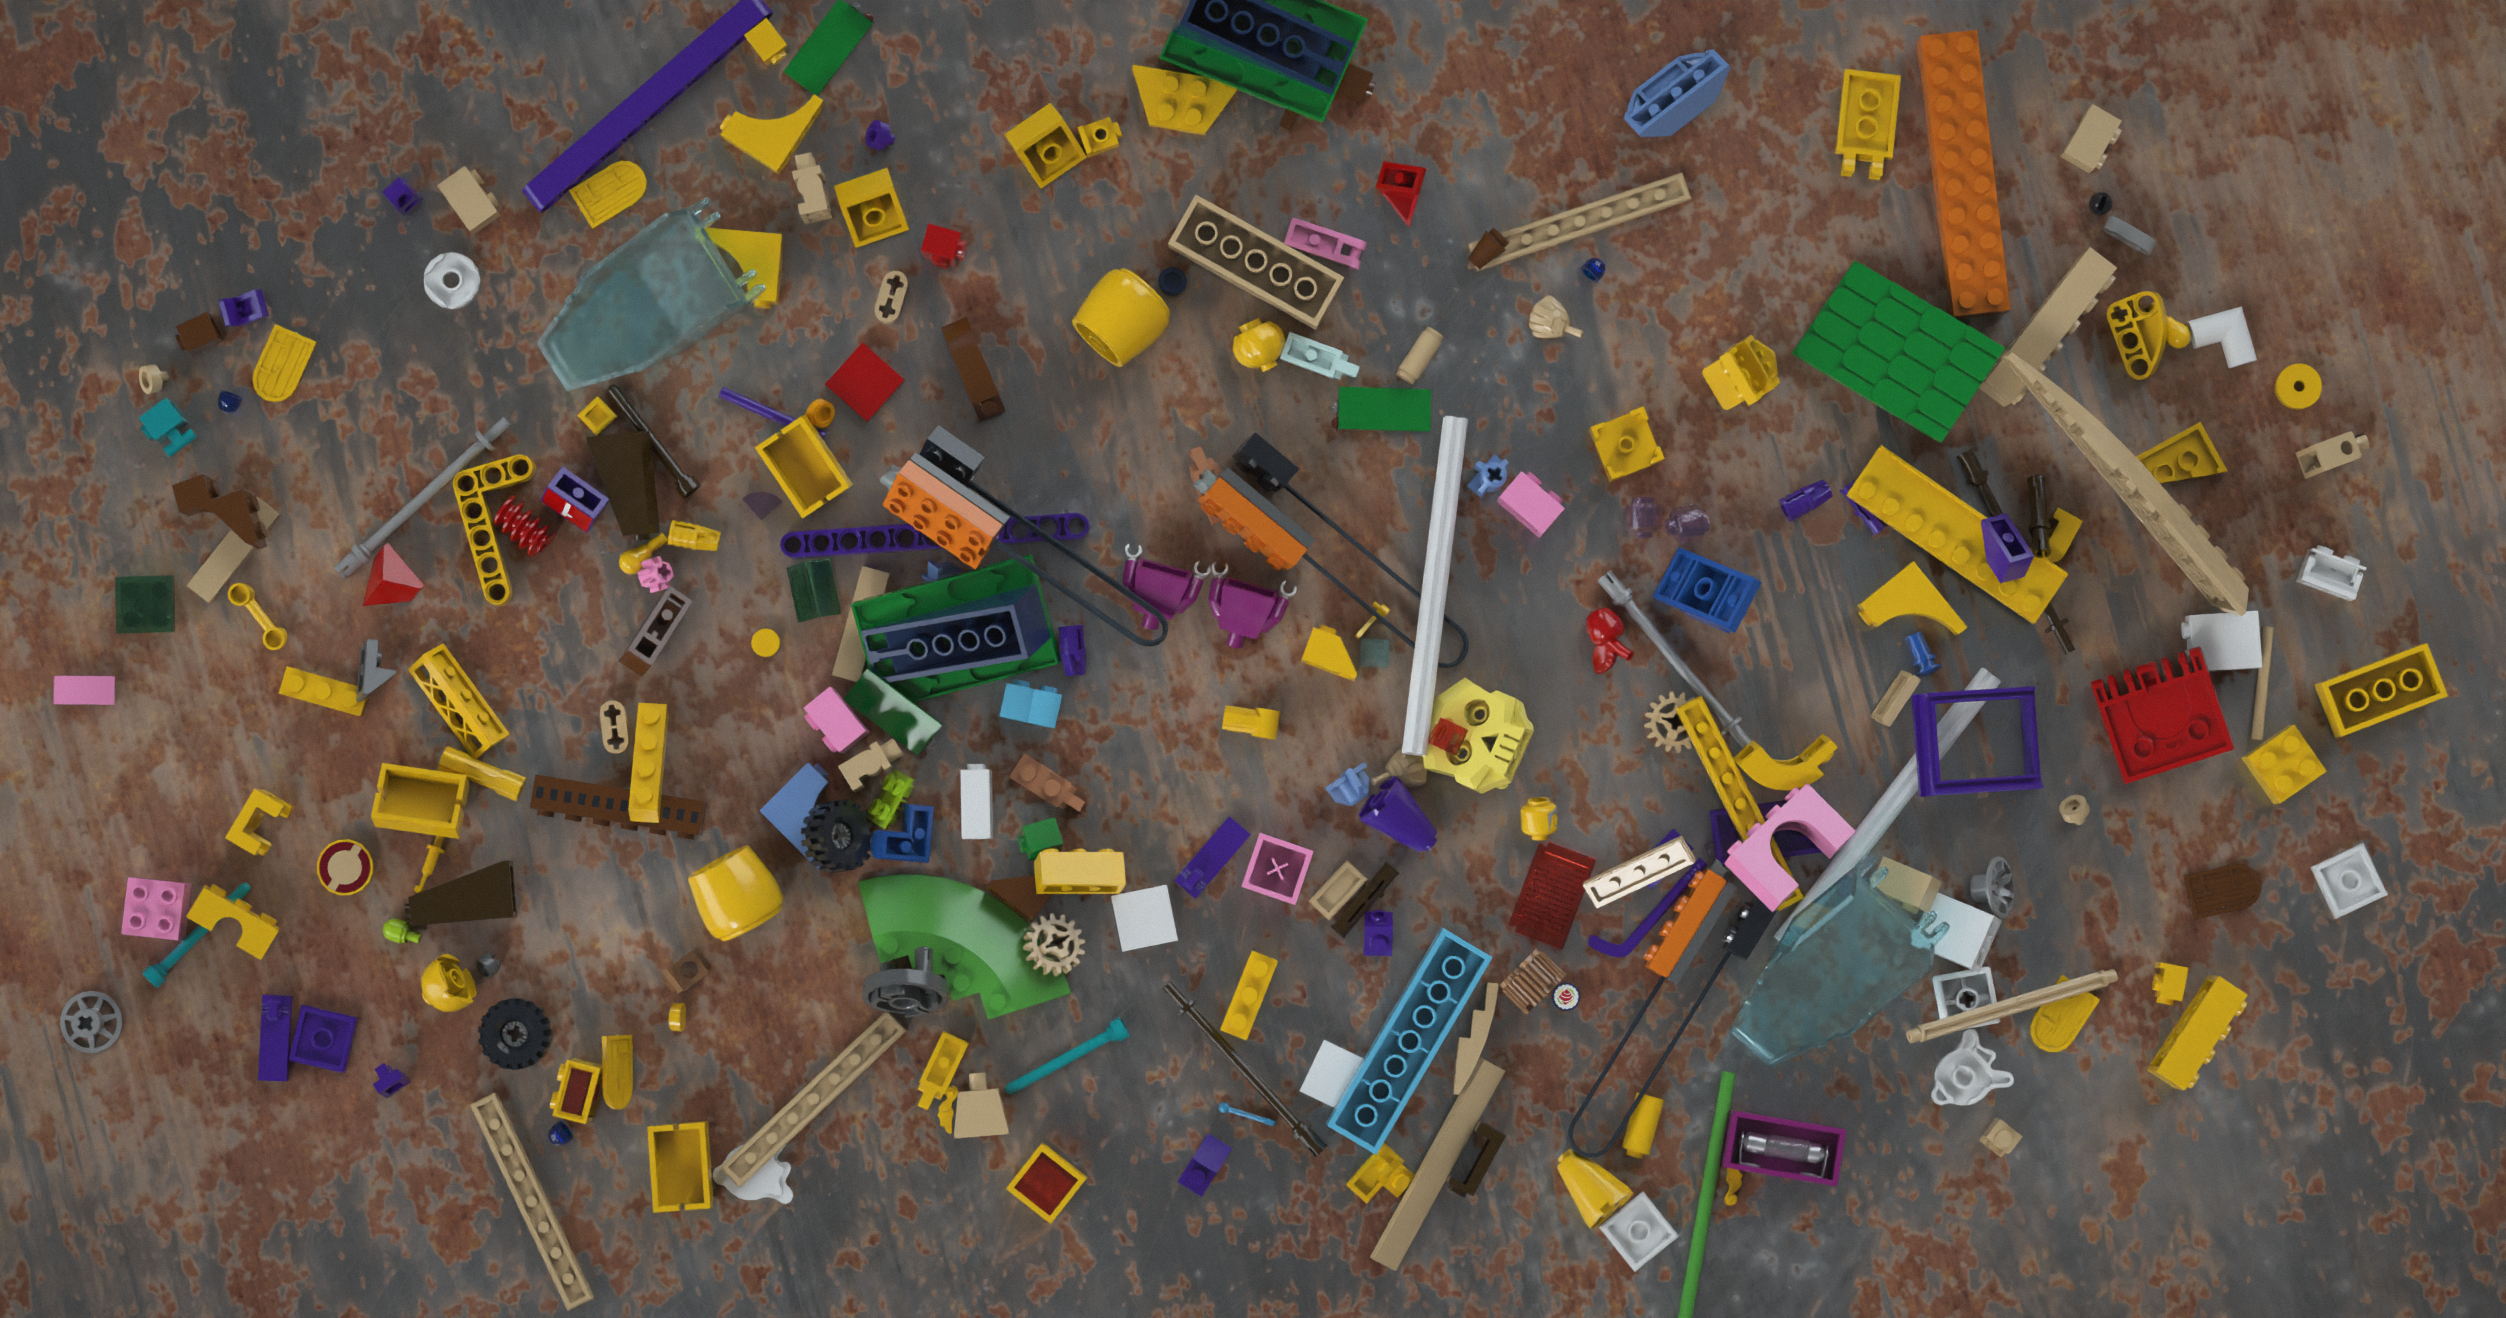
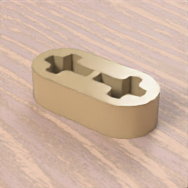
M894 270L885 275L875 304V315L884 324L896 322L904 305L909 282L904 273ZM897 276L900 277V282L904 285L902 288L898 287L893 296L890 295L892 286L888 282L889 280H895ZM889 299H892L891 308L895 311V314H889L888 318H883L884 314L880 311V308L886 307Z
M610 700L605 702L600 709L603 744L608 752L621 754L630 745L627 711L622 703ZM614 705L615 709L621 711V715L616 716L617 725L615 726L612 724L611 717H606V712L610 711V706ZM613 729H617L618 736L624 738V743H621L617 750L614 745L609 744V740L614 739Z

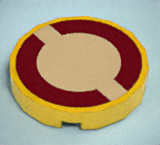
M351 839L337 840L328 844L320 853L317 861V875L321 884L329 892L340 896L353 895L363 891L371 883L374 875L373 857L362 843Z

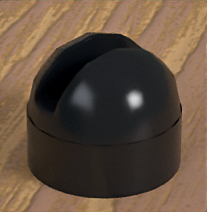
M2098 192L2090 198L2089 209L2095 215H2105L2112 208V199L2107 193ZM2104 197L2106 198V200L2104 202L2102 210L2097 209V207L2101 201V198Z

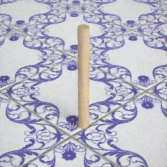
M2273 627L2262 628V668H2258L2251 733L2252 740L2263 739L2274 634Z

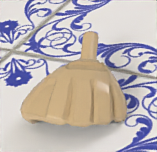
M1550 295L1536 303L1530 313L1529 326L1535 337L1557 338L1563 337L1566 332L1580 338L1584 335V331L1569 326L1570 319L1566 309L1558 300Z
M1401 748L1386 764V773L1371 779L1372 784L1376 785L1390 777L1396 776L1406 788H1417L1425 785L1427 769L1424 768L1422 756L1404 754Z

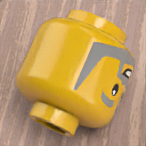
M1547 797L1529 798L1527 803L1521 807L1522 831L1525 834L1531 835L1532 840H1547L1548 835L1555 833L1558 829L1557 806L1550 802V799Z

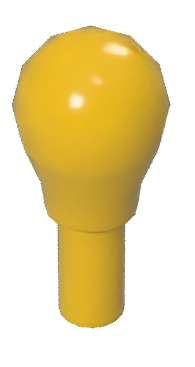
M2152 302L2146 308L2147 312L2153 310L2155 302ZM2167 316L2166 341L2174 348L2186 347L2191 340L2189 328L2171 316Z
M661 532L647 544H641L638 547L624 551L619 557L620 569L624 573L633 575L643 568L641 562L650 559L653 552L668 542L666 536Z

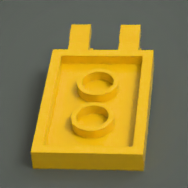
M1851 69L1844 70L1835 154L1843 155L1840 176L1852 177L1855 171V160L1871 162L1868 179L1880 180L1883 175L1884 159L1892 160L1901 75Z

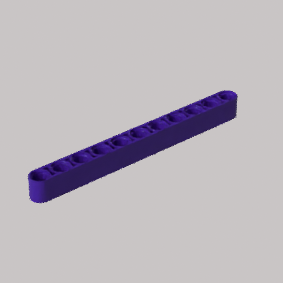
M740 0L533 178L522 189V193L540 213L548 210L567 194L570 189L574 188L746 40L744 35L764 19L767 18L769 20L773 15V11L763 0Z
M1081 513L1023 516L1040 529L1044 522H1054L1057 529L1051 536L1058 541L1081 540L1090 532L1089 521ZM1009 517L998 538L1005 545L1047 542L1030 529H1028L1025 537H1015L1012 532L1013 527L1020 522L1012 517ZM1075 519L1082 520L1085 523L1084 531L1080 534L1070 532L1069 524ZM910 524L795 531L786 533L780 541L782 552L792 559L945 549L937 543L929 542L928 536L917 531ZM910 530L915 535L914 542L907 546L901 544V533ZM882 532L886 535V543L882 547H874L872 545L871 539L875 533ZM849 534H854L858 538V544L853 549H846L843 545L844 538ZM820 536L829 538L830 545L825 551H818L815 548V541ZM792 538H798L801 541V548L796 553H790L787 550V543Z

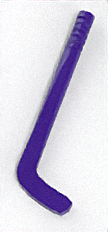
M1698 858L1694 865L1689 868L1685 875L1682 876L1624 943L1617 945L1595 935H1590L1588 945L1601 953L1613 957H1625L1630 954L1689 887L1688 884L1695 876L1696 871L1702 872L1707 864L1701 858Z

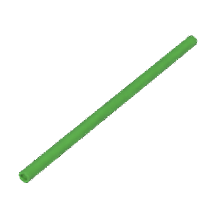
M1722 1071L1678 1318H1693L1736 1073Z

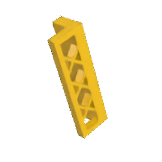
M444 643L423 654L408 669L472 758H480L492 746L510 735ZM422 665L429 671L430 679L426 678L420 670ZM439 689L445 693L447 702L443 701L439 696ZM455 712L461 715L463 724L458 722ZM472 735L476 736L483 745L479 749L472 741Z

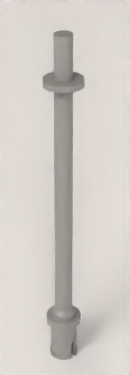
M502 417L484 435L477 430L475 434L478 440L364 544H359L358 546L354 544L351 547L352 551L335 565L334 569L339 573L344 567L349 566L340 575L347 580L363 563L368 564L371 561L369 559L371 552L455 477L457 473L486 447L490 451H494L495 448L491 443L511 424Z
M1612 570L1602 576L1597 582L1614 600L1612 602L1614 606L1624 607L1696 694L1703 697L1707 707L1724 725L1720 733L1724 735L1729 731L1742 748L1748 745L1751 740L1737 724L1742 718L1739 716L1734 720L1632 601L1631 589H1626L1612 573Z

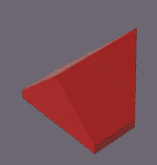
M1383 161L1376 189L1380 190L1405 224L1410 227L1427 169L1419 166Z
M389 543L382 547L373 560L362 606L410 602L415 599L424 587L423 583Z

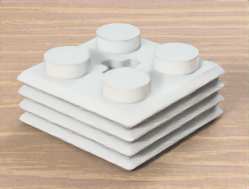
M1981 967L1979 973L1969 969L1937 975L1932 978L1940 1019L1997 1002L1990 967ZM1965 991L1967 995L1973 996V1001L1969 1002V1007L1967 1008L1965 1004L1959 1001V998L1963 997V992ZM2000 1018L1969 1028L1996 1024L2000 1022Z

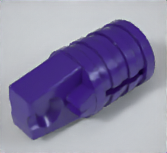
M1821 480L1802 487L1800 490H1796L1778 501L1785 517L1789 522H1792L1796 518L1809 513V511L1815 510L1832 498L1833 495L1827 483Z
M1084 625L1058 627L1060 652L1066 676L1085 674L1086 649L1085 635L1083 633Z

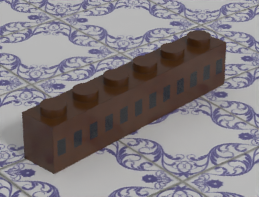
M535 774L530 808L537 809V815L554 817V812L565 814V820L582 822V817L593 818V824L610 827V821L621 823V829L638 831V826L650 827L649 833L666 836V830L678 832L677 838L694 840V835L702 836L707 802L662 795L659 823L630 821L629 816L630 789Z

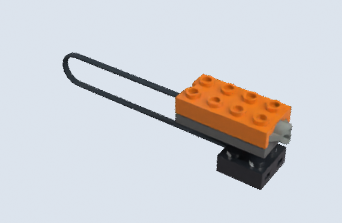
M938 425L930 434L920 454L915 452L903 468L892 464L888 472L880 478V482L889 489L882 504L884 507L975 570L991 552L993 547L996 546L1133 642L1141 646L1151 647L1159 645L1166 638L1168 623L1159 610L973 482L974 475L979 470L985 457ZM973 491L984 497L986 500L975 494ZM1002 511L1153 614L1163 627L1162 636L1155 640H1145L1138 637L999 541L998 535L1004 529L1009 519V516Z
M1256 432L1245 439L1232 456L1236 460L1235 465L1246 474L1251 472L1258 478L1257 483L1268 492L1271 490L1277 492L1280 488L1284 487L1421 600V594L1287 484L1299 470L1295 464ZM1228 467L1218 473L1217 476L1206 468L1201 475L1202 479H1198L1192 485L1202 493L1197 499L1201 503L1200 508L1211 517H1214V515L1219 517L1223 521L1222 526L1233 535L1237 533L1245 539L1244 544L1254 553L1259 551L1267 557L1266 563L1276 571L1281 569L1285 572L1289 568L1294 567L1300 558L1303 557L1415 649L1413 641L1305 553L1315 541L1313 537ZM1444 614V620L1459 632L1464 642L1463 652L1455 662L1449 664L1438 662V667L1450 668L1464 660L1468 653L1469 642L1463 629Z
M1715 859L1710 869H1703L1702 872L1696 871L1695 876L1688 884L1692 888L1687 897L1684 895L1679 898L1673 908L1677 912L1672 921L1666 920L1658 932L1662 936L1657 945L1651 944L1643 957L1647 960L1644 966L1661 976L1570 1124L1568 1139L1572 1148L1579 1155L1587 1158H1597L1609 1151L1729 956L1733 954L1741 960H1747L1777 912H1772L1758 899H1752L1750 902L1745 901L1736 915L1740 918L1736 926H1729L1721 939L1725 942L1722 948L1727 950V953L1609 1144L1597 1153L1581 1151L1573 1140V1129L1576 1122L1664 980L1666 979L1672 984L1678 985L1738 888L1729 882L1734 873L1728 867L1724 868L1722 866L1723 863Z

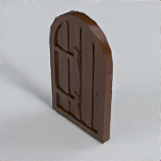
M2228 864L2227 866L2183 876L2193 920L2245 909L2258 900L2262 890L2258 873L2244 864Z

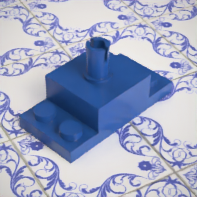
M1679 547L1653 598L1680 610L1697 621L1729 634L1730 631L1735 633L1762 582Z

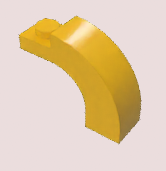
M1822 733L1798 756L1788 760H1777L1771 758L1759 744L1752 740L1733 758L1737 766L1757 783L1776 790H1793L1795 787L1799 789L1807 783L1810 785L1820 779L1824 774L1818 766L1828 762L1838 747L1830 738Z

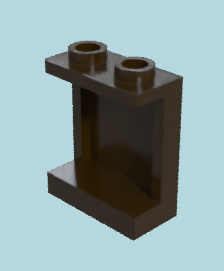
M1481 1120L1477 1122L1474 1131L1486 1137L1487 1140L1465 1181L1461 1182L1450 1175L1446 1179L1450 1183L1449 1189L1464 1198L1467 1193L1474 1196L1506 1137L1504 1133Z

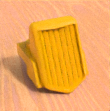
M1752 334L1731 346L1718 360L1705 367L1702 371L1705 380L1725 410H1729L1743 401H1746L1748 406H1750L1781 383L1777 377L1778 370L1775 352L1754 339Z

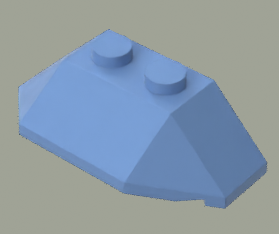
M1714 49L1707 50L1705 53H1693L1677 57L1633 91L1628 110L1624 116L1625 121L1640 137L1672 136L1716 102L1730 71L1729 64Z

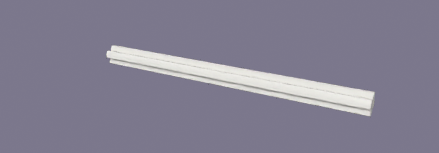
M1454 416L1443 417L1402 746V753L1416 756L1427 755L1468 425V419Z
M1982 667L1964 690L1996 689L2001 681ZM1986 701L1954 703L1937 724L1939 762ZM1916 753L1855 830L1856 833L1841 848L1773 936L1789 950L1793 951L1918 790Z

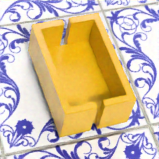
M806 414L781 429V432L775 433L755 447L802 519L826 504L827 500H832L853 486V483Z
M382 763L377 784L379 793L375 794L371 814L375 827L460 839L464 819L462 809H466L470 789L467 775Z
M708 1121L679 1124V1129H677V1123L648 1126L653 1213L680 1211L683 1209L682 1203H687L684 1205L685 1210L710 1209L714 1207Z

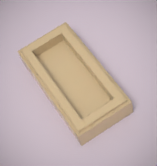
M1903 670L1900 671L1871 714V718L1878 723L1890 727L1921 679L1914 674Z
M1347 860L1308 902L1325 918L1330 920L1368 879Z

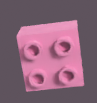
M1521 471L1501 494L1497 502L1540 538L1565 509L1561 505L1563 500L1551 490L1549 493L1545 492L1540 487L1542 482L1531 472H1528L1526 475Z
M832 687L827 688L804 707L807 712L804 718L814 730L821 729L825 734L822 738L823 742L834 753L836 751L842 754L846 753L870 733L839 693Z
M1259 833L1241 887L1296 905L1314 851Z
M128 877L121 934L184 940L188 919L186 915L189 911L192 884Z

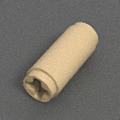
M1427 327L1425 331L1423 330L1399 366L1397 375L1413 385L1442 344L1441 341L1444 337L1430 327Z

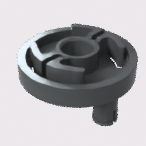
M918 947L915 949L914 969H898V965H893V963L881 964L880 972L871 974L864 979L862 999L868 1006L880 1011L905 1014V1017L921 1016L940 1009L947 1004L949 986L944 978L932 972L933 949Z

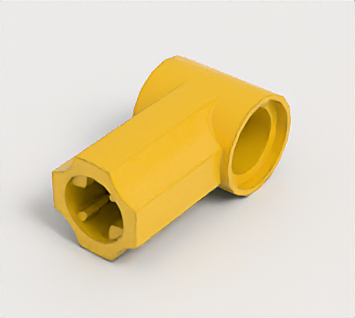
M1226 705L1222 729L1239 733H1250L1254 737L1276 740L1281 712L1264 708H1255L1254 710Z

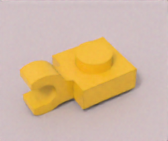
M1378 1155L1371 1163L1382 1173L1376 1180L1397 1198L1410 1185L1415 1176L1396 1158L1391 1164H1388Z

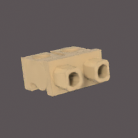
M811 152L796 155L795 160L798 170L792 171L797 188L805 203L797 204L804 224L831 219L832 214L829 200L823 185L826 179L820 165L816 166Z
M894 739L881 746L876 741L869 745L871 750H865L838 766L855 793L865 787L861 780L867 776H877L881 773L882 769L885 772L891 770L893 767L890 762L903 755Z

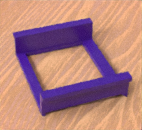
M2036 687L1913 694L1912 708L1919 797L2043 789L2044 786L2040 774L2034 694ZM2020 699L2025 775L1941 781L1935 704Z

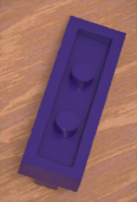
M1229 816L1174 881L1196 899L1251 834Z
M262 995L258 1080L284 1082L289 1080L293 996Z

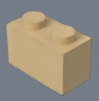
M2094 104L2090 105L2060 157L2088 173L2093 171L2095 167L2100 169L2108 154L2104 153L2109 143L2114 145L2122 132L2118 128L2122 120Z
M464 166L437 186L468 230L474 235L501 216L497 210L501 205L492 192L486 194L482 189L481 185L485 182L475 169L470 172Z
M1883 856L1870 888L1878 892L1877 898L1890 904L1897 900L1903 903L1901 908L1917 914L1919 910L1929 913L1942 882L1933 876Z

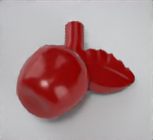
M1604 607L1591 612L1586 618V629L1591 642L1597 645L1592 656L1594 670L1597 674H1602L1613 667L1618 655L1630 661L1634 656V651L1624 646L1618 640L1623 635L1624 625L1620 617L1612 609Z

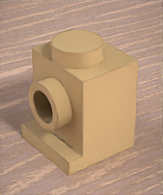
M1995 1118L1979 1138V1141L2002 1158L2005 1153L2010 1154L2023 1136L2001 1119Z

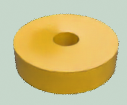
M2293 364L2284 368L2278 374L2275 381V393L2278 400L2290 409L2300 410L2311 406L2318 400L2322 391V382L2319 374L2315 369L2306 364ZM2295 382L2302 384L2303 389L2301 392L2294 389Z

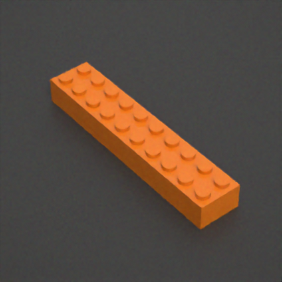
M1977 30L1920 36L1916 42L1949 315L1956 319L2006 314L2011 309Z

